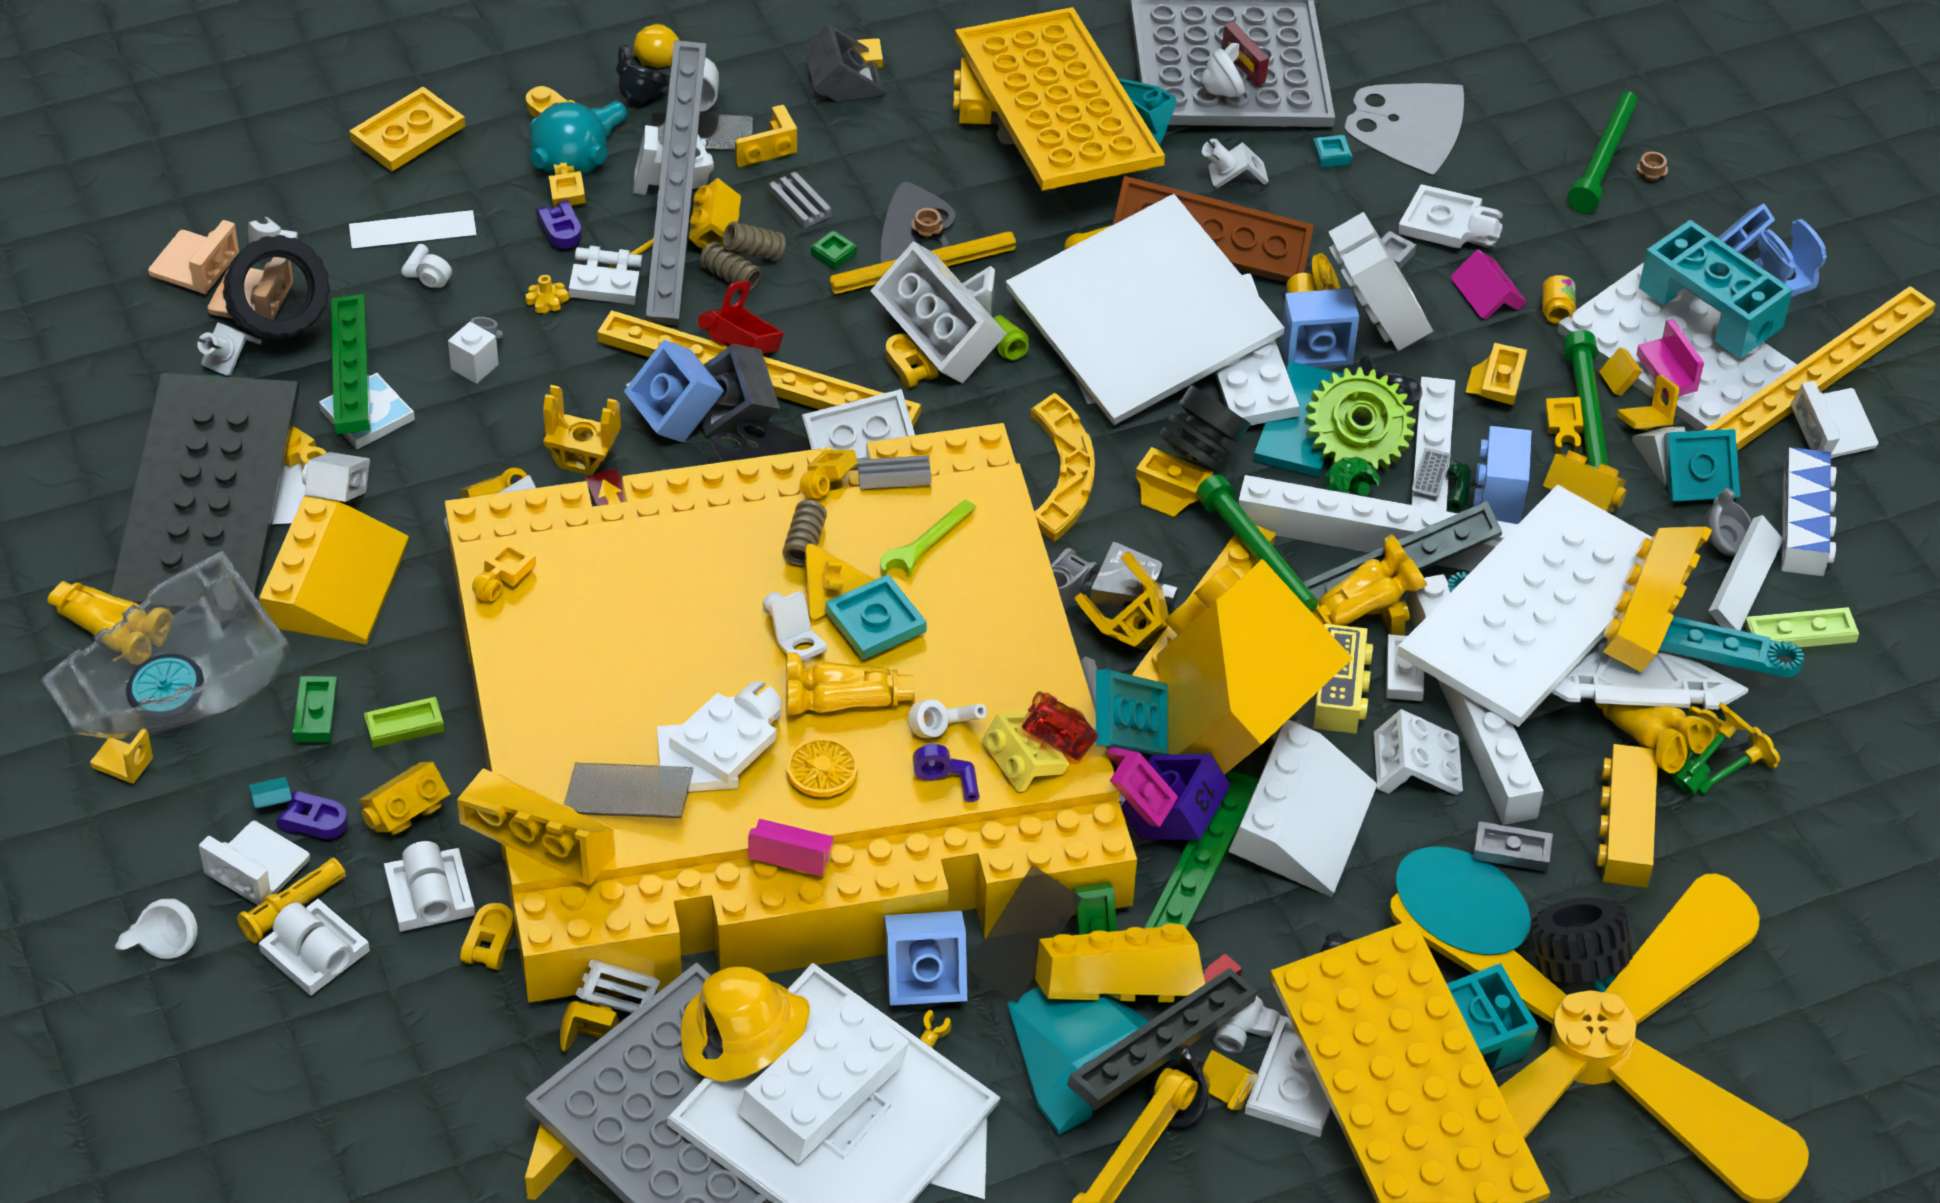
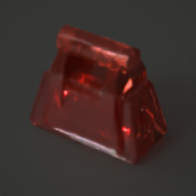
M1038 691L1035 694L1022 724L1023 730L1077 761L1083 758L1099 737V734L1086 721L1082 711L1061 703L1049 692L1043 693Z

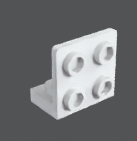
M1815 381L1801 384L1790 405L1811 450L1831 452V458L1877 447L1878 440L1853 388L1823 394L1819 392Z
M1402 709L1374 731L1377 789L1390 794L1412 775L1454 795H1458L1463 791L1459 737L1456 734Z
M251 821L230 843H221L208 836L199 844L204 873L256 905L263 903V898L266 895L277 894L310 861L309 852L257 821Z

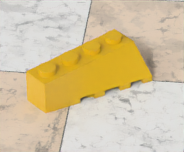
M1706 526L1658 528L1650 539L1643 538L1635 552V556L1639 558L1638 563L1633 564L1624 581L1629 585L1628 589L1620 594L1614 606V609L1619 611L1617 617H1613L1605 629L1603 636L1608 638L1603 653L1639 672L1646 668L1657 655L1674 617L1671 613L1678 605L1680 599H1682L1687 588L1683 584L1699 561L1700 555L1696 551L1704 542L1708 541L1712 529Z
M483 768L457 799L460 824L589 886L615 855L614 830L605 823L587 818L577 813L568 805H560L549 800L540 792L533 789L528 790L512 782L502 774H495Z
M1169 923L1162 927L1154 928L1130 927L1127 930L1113 932L1098 930L1090 934L1073 936L1059 934L1053 938L1039 939L1035 980L1048 999L1099 1000L1100 994H1108L1120 1001H1135V995H1158V1002L1174 1003L1175 996H1188L1205 984L1198 944L1184 925Z

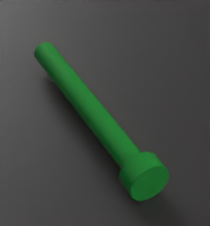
M1623 92L1620 95L1583 177L1575 180L1568 192V204L1577 212L1591 213L1599 205L1603 195L1600 186L1638 103L1637 96L1632 92Z
M1573 331L1563 339L1565 359L1573 364L1577 396L1580 397L1587 462L1598 468L1600 463L1609 466L1593 360L1598 355L1596 337L1590 331Z
M1220 474L1206 478L1196 491V497L1208 512H1218L1258 562L1263 559L1301 602L1313 612L1318 606V600L1233 499L1235 490L1232 485Z

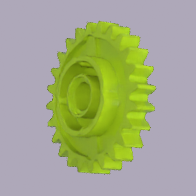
M1358 367L1355 375H1352L1345 368L1341 378L1336 373H1332L1329 383L1322 380L1318 386L1320 391L1314 390L1310 397L1313 402H1308L1305 410L1311 414L1307 415L1304 420L1305 424L1312 426L1308 429L1306 437L1316 438L1312 449H1323L1320 459L1323 460L1331 457L1333 459L1332 467L1343 458L1359 457L1367 460V463L1375 471L1378 470V465L1387 470L1391 464L1390 460L1397 463L1402 456L1400 452L1405 453L1409 447L1407 441H1410L1414 435V432L1409 428H1412L1415 423V419L1407 417L1412 412L1413 406L1403 404L1408 395H1398L1396 393L1399 384L1387 385L1388 375H1384L1379 380L1376 378L1374 369L1371 370L1368 376H1365L1361 367ZM1352 417L1363 418L1367 426L1357 425Z

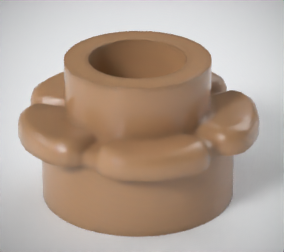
M1654 151L1644 153L1636 167L1638 173L1650 181L1658 180L1660 176L1664 177L1668 173L1666 157Z
M922 208L916 212L915 219L911 221V227L923 237H930L932 234L938 235L943 229L941 215L935 209Z

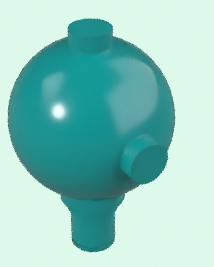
M615 100L603 108L589 109L584 105L573 102H562L548 107L532 120L529 127L531 162L535 167L542 168L551 175H555L554 164L560 165V163L574 166V171H581L582 176L592 172L598 165L604 163L607 158V136L610 135L612 128L627 119L625 106Z

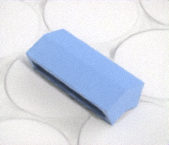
M1763 203L1748 211L1721 234L1718 239L1730 245L1741 254L1759 239L1760 231L1765 230L1775 219ZM1750 228L1752 231L1747 235L1744 231Z

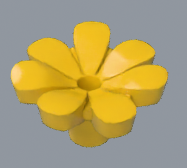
M542 275L538 278L539 285L530 286L525 298L527 305L535 304V312L544 313L547 306L552 311L560 310L561 305L559 301H568L569 294L563 283L552 284L549 275Z

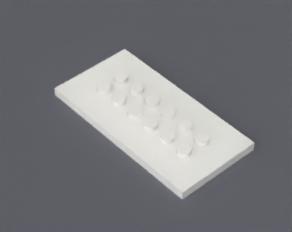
M1557 484L1398 646L1397 655L1519 727L1604 637L1607 625L1613 617H1617L1619 612L1614 609V606L1620 594L1628 589L1629 585L1624 582L1633 564L1638 563L1639 558L1635 556V552L1643 538L1650 539L1651 536Z

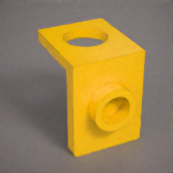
M1657 375L1652 406L1618 409L1617 417L1634 429L1646 431L1653 430L1654 427L1673 425L1680 388L1663 375ZM1664 388L1669 393V403L1667 406H1665L1662 400Z
M141 729L131 744L109 737L90 761L91 767L134 784L153 759L148 731Z
M1211 1050L1204 1063L1203 1071L1210 1081L1209 1093L1228 1103L1227 1108L1241 1110L1259 1074L1215 1050Z

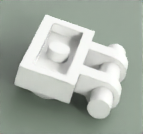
M590 246L589 249L577 247L575 260L585 261L587 265H573L569 297L635 305L639 285V271L628 270V267L641 268L643 255L630 254V250L620 249L619 252L600 250L599 246ZM599 263L617 265V269L598 267Z

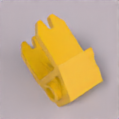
M551 385L550 395H545L543 414L546 436L543 444L551 451L552 458L559 468L592 476L600 463L605 459L621 429L620 403L617 400L608 398L607 409L603 408L601 422L564 414L563 390L559 386Z
M1127 551L1121 558L1143 586L1144 592L1113 620L1106 618L1085 594L1083 595L1080 592L1074 599L1101 633L1146 651L1158 640L1168 626L1164 620L1169 616L1162 587L1140 561ZM1147 621L1145 628L1142 629L1143 623Z

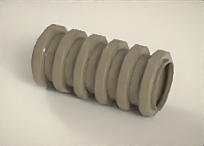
M732 221L727 225L723 234L724 248L729 251L743 252L746 255L770 259L771 261L779 260L785 251V237L781 232L765 230L764 228Z
M716 241L709 243L700 256V266L702 268L708 269V271L716 274L719 278H724L728 283L747 280L751 284L749 289L751 291L760 280L761 268L759 266L753 265L749 260H745L733 251L726 250L724 246H721Z
M803 500L795 508L785 545L782 549L784 559L793 565L806 566V546L808 544L816 546L819 544L822 529L827 518V511L820 503L812 500Z

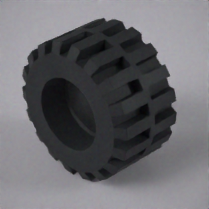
M1582 897L1561 901L1542 909L1531 920L1530 930L1537 969L1544 977L1550 978L1553 981L1580 983L1603 979L1621 971L1622 968L1630 963L1629 960L1633 958L1626 910H1624L1621 904L1611 899Z

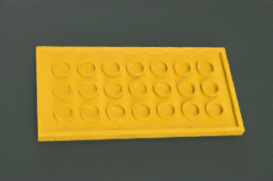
M1073 7L955 30L957 45L1041 190L1055 189L1061 186L1164 166L1165 154Z
M1414 919L1270 971L1272 984L1376 1203H1538L1549 1198L1551 1192Z

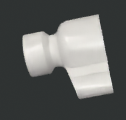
M1256 996L1255 1002L1218 1026L1213 1039L1214 1044L1223 1051L1233 1054L1243 1051L1247 1040L1246 1033L1258 1034L1265 1038L1272 1037L1280 1013L1264 1007L1262 1000Z

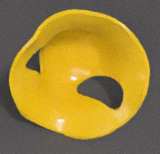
M729 967L720 970L704 981L702 991L695 995L685 1008L681 1021V1044L684 1059L696 1072L713 1080L726 1082L747 1077L774 1063L802 1037L810 1015V1004L805 997L793 994L780 984L770 981L761 972L749 967ZM706 1005L716 1022L722 1038L723 1053L717 1059H706L703 1056V1051L708 1041L705 1019Z

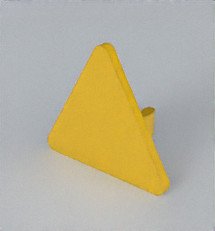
M808 544L805 548L809 618L812 621H817L827 615L825 612V602L875 580L814 544Z

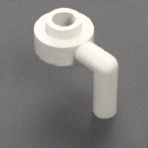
M418 244L401 269L402 275L407 278H420L421 282L428 287L441 288L445 286L452 275L450 265L441 257L428 254L429 250L425 245Z
M923 700L912 706L909 712V724L912 731L921 738L937 737L945 732L950 723L985 718L987 708L983 704H975L946 709L937 700ZM924 715L926 717V724L924 723Z

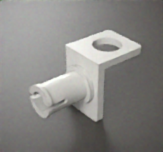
M1210 139V143L1215 148L1208 142L1204 144L1202 154L1212 162L1208 168L1215 188L1221 187L1247 169L1264 185L1269 182L1263 161L1243 142L1230 151L1222 146L1217 139Z
M217 322L213 333L207 332L199 337L206 340V343L199 341L197 343L199 351L204 354L201 364L221 374L231 376L245 340L260 344L262 339Z
M798 591L784 597L779 592H772L764 598L762 606L765 608L763 610L772 617L777 646L786 654L787 652H796L803 661L828 650L827 644L811 629L804 593ZM809 642L814 644L806 650L794 649L800 643Z

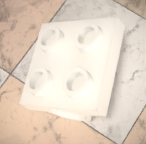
M421 841L410 845L404 850L402 854L403 860L384 864L400 932L475 916L474 904L459 848L440 852V848L436 843Z
M319 899L306 908L299 902L286 906L274 921V932L259 942L260 952L310 996L370 951L368 941Z

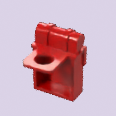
M747 280L730 284L722 308L718 311H706L698 317L699 327L703 330H709L708 336L719 343L738 344L761 349L762 354L778 351L784 335L783 331L749 312L746 308L743 309L751 285ZM741 289L739 300L734 305H731L730 301L733 294Z

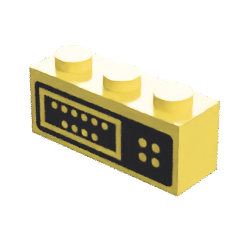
M1324 624V627L1353 659L1317 692L1313 729L1357 734L1359 719L1366 720L1368 698H1361L1362 692L1368 693L1371 671H1365L1364 665H1371L1373 644L1366 643L1368 630L1366 628Z

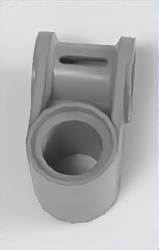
M1072 548L1065 549L1051 564L1064 610L1068 609L1080 592L1083 594L1092 587L1100 570L1098 563H1089L1078 557L1076 551Z

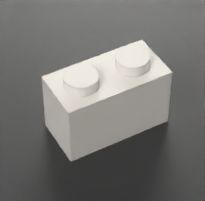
M333 452L310 459L308 464L304 466L302 473V483L306 485L305 495L346 502L366 493L370 459Z

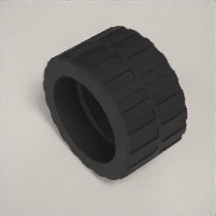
M285 235L261 237L260 240L252 241L242 249L228 266V271L223 280L224 290L222 291L223 299L226 302L225 307L236 325L243 328L249 335L257 336L259 339L266 341L268 339L282 341L286 338L291 339L313 325L321 316V312L326 308L327 298L330 294L328 271L325 269L321 257H318L314 249L309 245L300 242L301 240L294 237L288 238ZM269 257L288 259L296 264L305 275L308 285L307 299L302 309L294 316L283 320H272L259 315L249 305L244 292L245 278L250 268L262 259Z

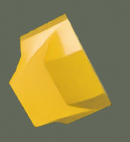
M1494 343L1489 357L1472 367L1465 393L1477 394L1495 401L1514 405L1527 350Z
M1151 447L1136 468L1135 476L1141 488V504L1168 516L1175 517L1186 506L1198 501L1196 497L1197 488L1206 478L1213 475V471Z

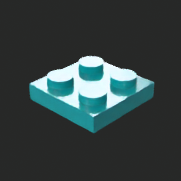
M1735 429L1668 432L1664 434L1669 502L1714 500L1725 488L1734 491L1736 494L1734 499L1740 498Z
M889 574L825 602L826 614L862 660L927 632V621Z

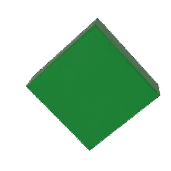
M834 230L811 246V255L833 270H836L857 254V245Z

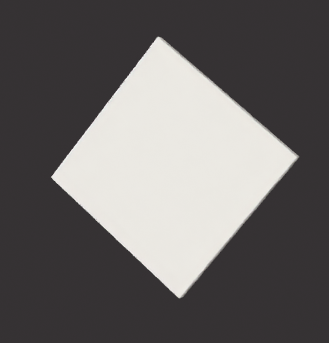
M1175 194L1162 199L1006 281L1007 290L1113 425L1284 335L1285 330L1281 322Z
M812 963L788 988L793 994L805 997L810 1004V1015L803 1035L846 995L851 993L910 1041L902 1067L799 1164L739 1115L744 1090L769 1066L747 1077L726 1082L705 1077L668 1117L667 1125L772 1203H913L995 1109L1000 1097Z

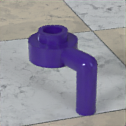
M929 743L914 752L912 761L914 773L918 778L926 781H935L944 778L949 773L961 775L965 801L975 802L979 799L973 763L951 758L949 750L940 744Z

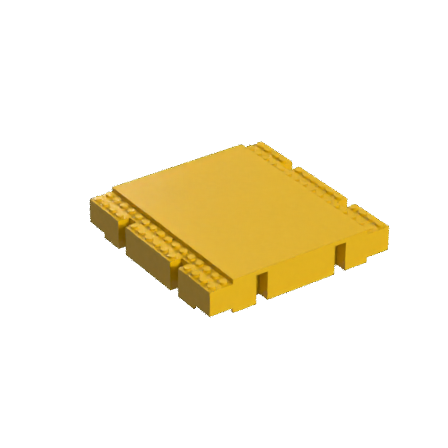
M1004 423L866 442V459L929 455L930 485L860 489L859 472L857 469L848 471L847 475L841 480L830 482L828 493L821 498H808L800 490V479L803 474L808 472L807 466L824 450H832V447L622 476L624 502L594 507L591 504L587 481L445 501L450 551L468 659L472 668L474 694L488 771L502 774L512 782L528 790H536L545 798L560 805H568L577 813L594 821L599 820L614 830L615 855L590 886L500 843L503 860H505L508 891L514 916L515 932L528 1003L576 995L578 987L583 988L585 984L582 980L584 973L589 974L591 970L588 966L590 959L653 976L660 981L656 991H661L682 974L681 956L714 950L719 971L729 967H749L762 974L809 967L812 963L823 965L886 955L884 915L976 909L985 939L1058 927L1060 917L1075 915L1074 887L1111 882L1114 887L1115 909L1133 906L1137 858L1119 802L1120 792L1110 782L1114 775V770L1110 758L1105 754L1107 748L1096 746V711L1020 463L1016 464ZM966 499L976 505L973 511L925 551L917 562L912 577L908 578L907 573L898 568L891 569L886 573V575L889 574L927 621V632L862 660L828 615L817 621H812L809 618L811 629L827 644L828 650L803 660V666L807 671H813L814 667L820 662L883 667L890 670V675H892V669H897L898 675H914L915 700L898 701V706L891 707L888 705L881 707H850L825 713L806 710L798 715H787V654L777 646L772 617L763 610L765 607L762 606L764 598L772 592H779L786 597L801 591L805 595L808 609L806 566L793 565L786 561L782 555V549L785 545L797 504L803 500H812L823 505L827 511V518L817 547L875 580L882 577L880 574V559L885 552L916 541L963 500ZM505 540L536 555V566L517 584L512 586L502 581V591L494 601H482L472 591L475 577L480 572L487 573L484 571V560ZM804 642L796 645L794 649L806 650L814 644ZM754 681L765 683V686L756 695L762 693L769 686L777 692L782 701L780 709L782 713L771 724L772 727L777 729V739L738 775L739 788L662 794L657 726L684 724L717 693L729 698L734 697L749 683ZM923 700H937L946 709L975 704H983L987 708L985 718L950 723L945 732L937 737L921 738L912 731L909 724V712L912 706ZM1032 712L1069 762L1064 774L1034 776L1026 791L1017 792L982 743V739L997 713ZM924 715V723L926 724V717ZM813 738H831L841 741L850 747L857 757L858 774L849 788L831 797H815L802 793L792 785L787 776V759L791 751L800 743ZM929 743L940 744L949 750L951 758L973 763L979 799L975 802L965 801L961 775L949 773L944 778L935 781H926L918 778L914 773L912 761L914 752ZM760 818L834 836L833 847L824 875L819 876L749 859L748 835L750 829L756 828ZM604 973L600 974L601 978L643 990L647 989V986ZM599 986L594 988V992L605 990V995L615 998L630 996Z

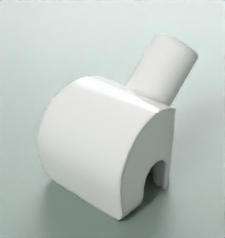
M264 216L267 224H260L256 220L248 222L249 243L260 240L261 237H274L277 235L298 239V232L281 230V227L268 217Z

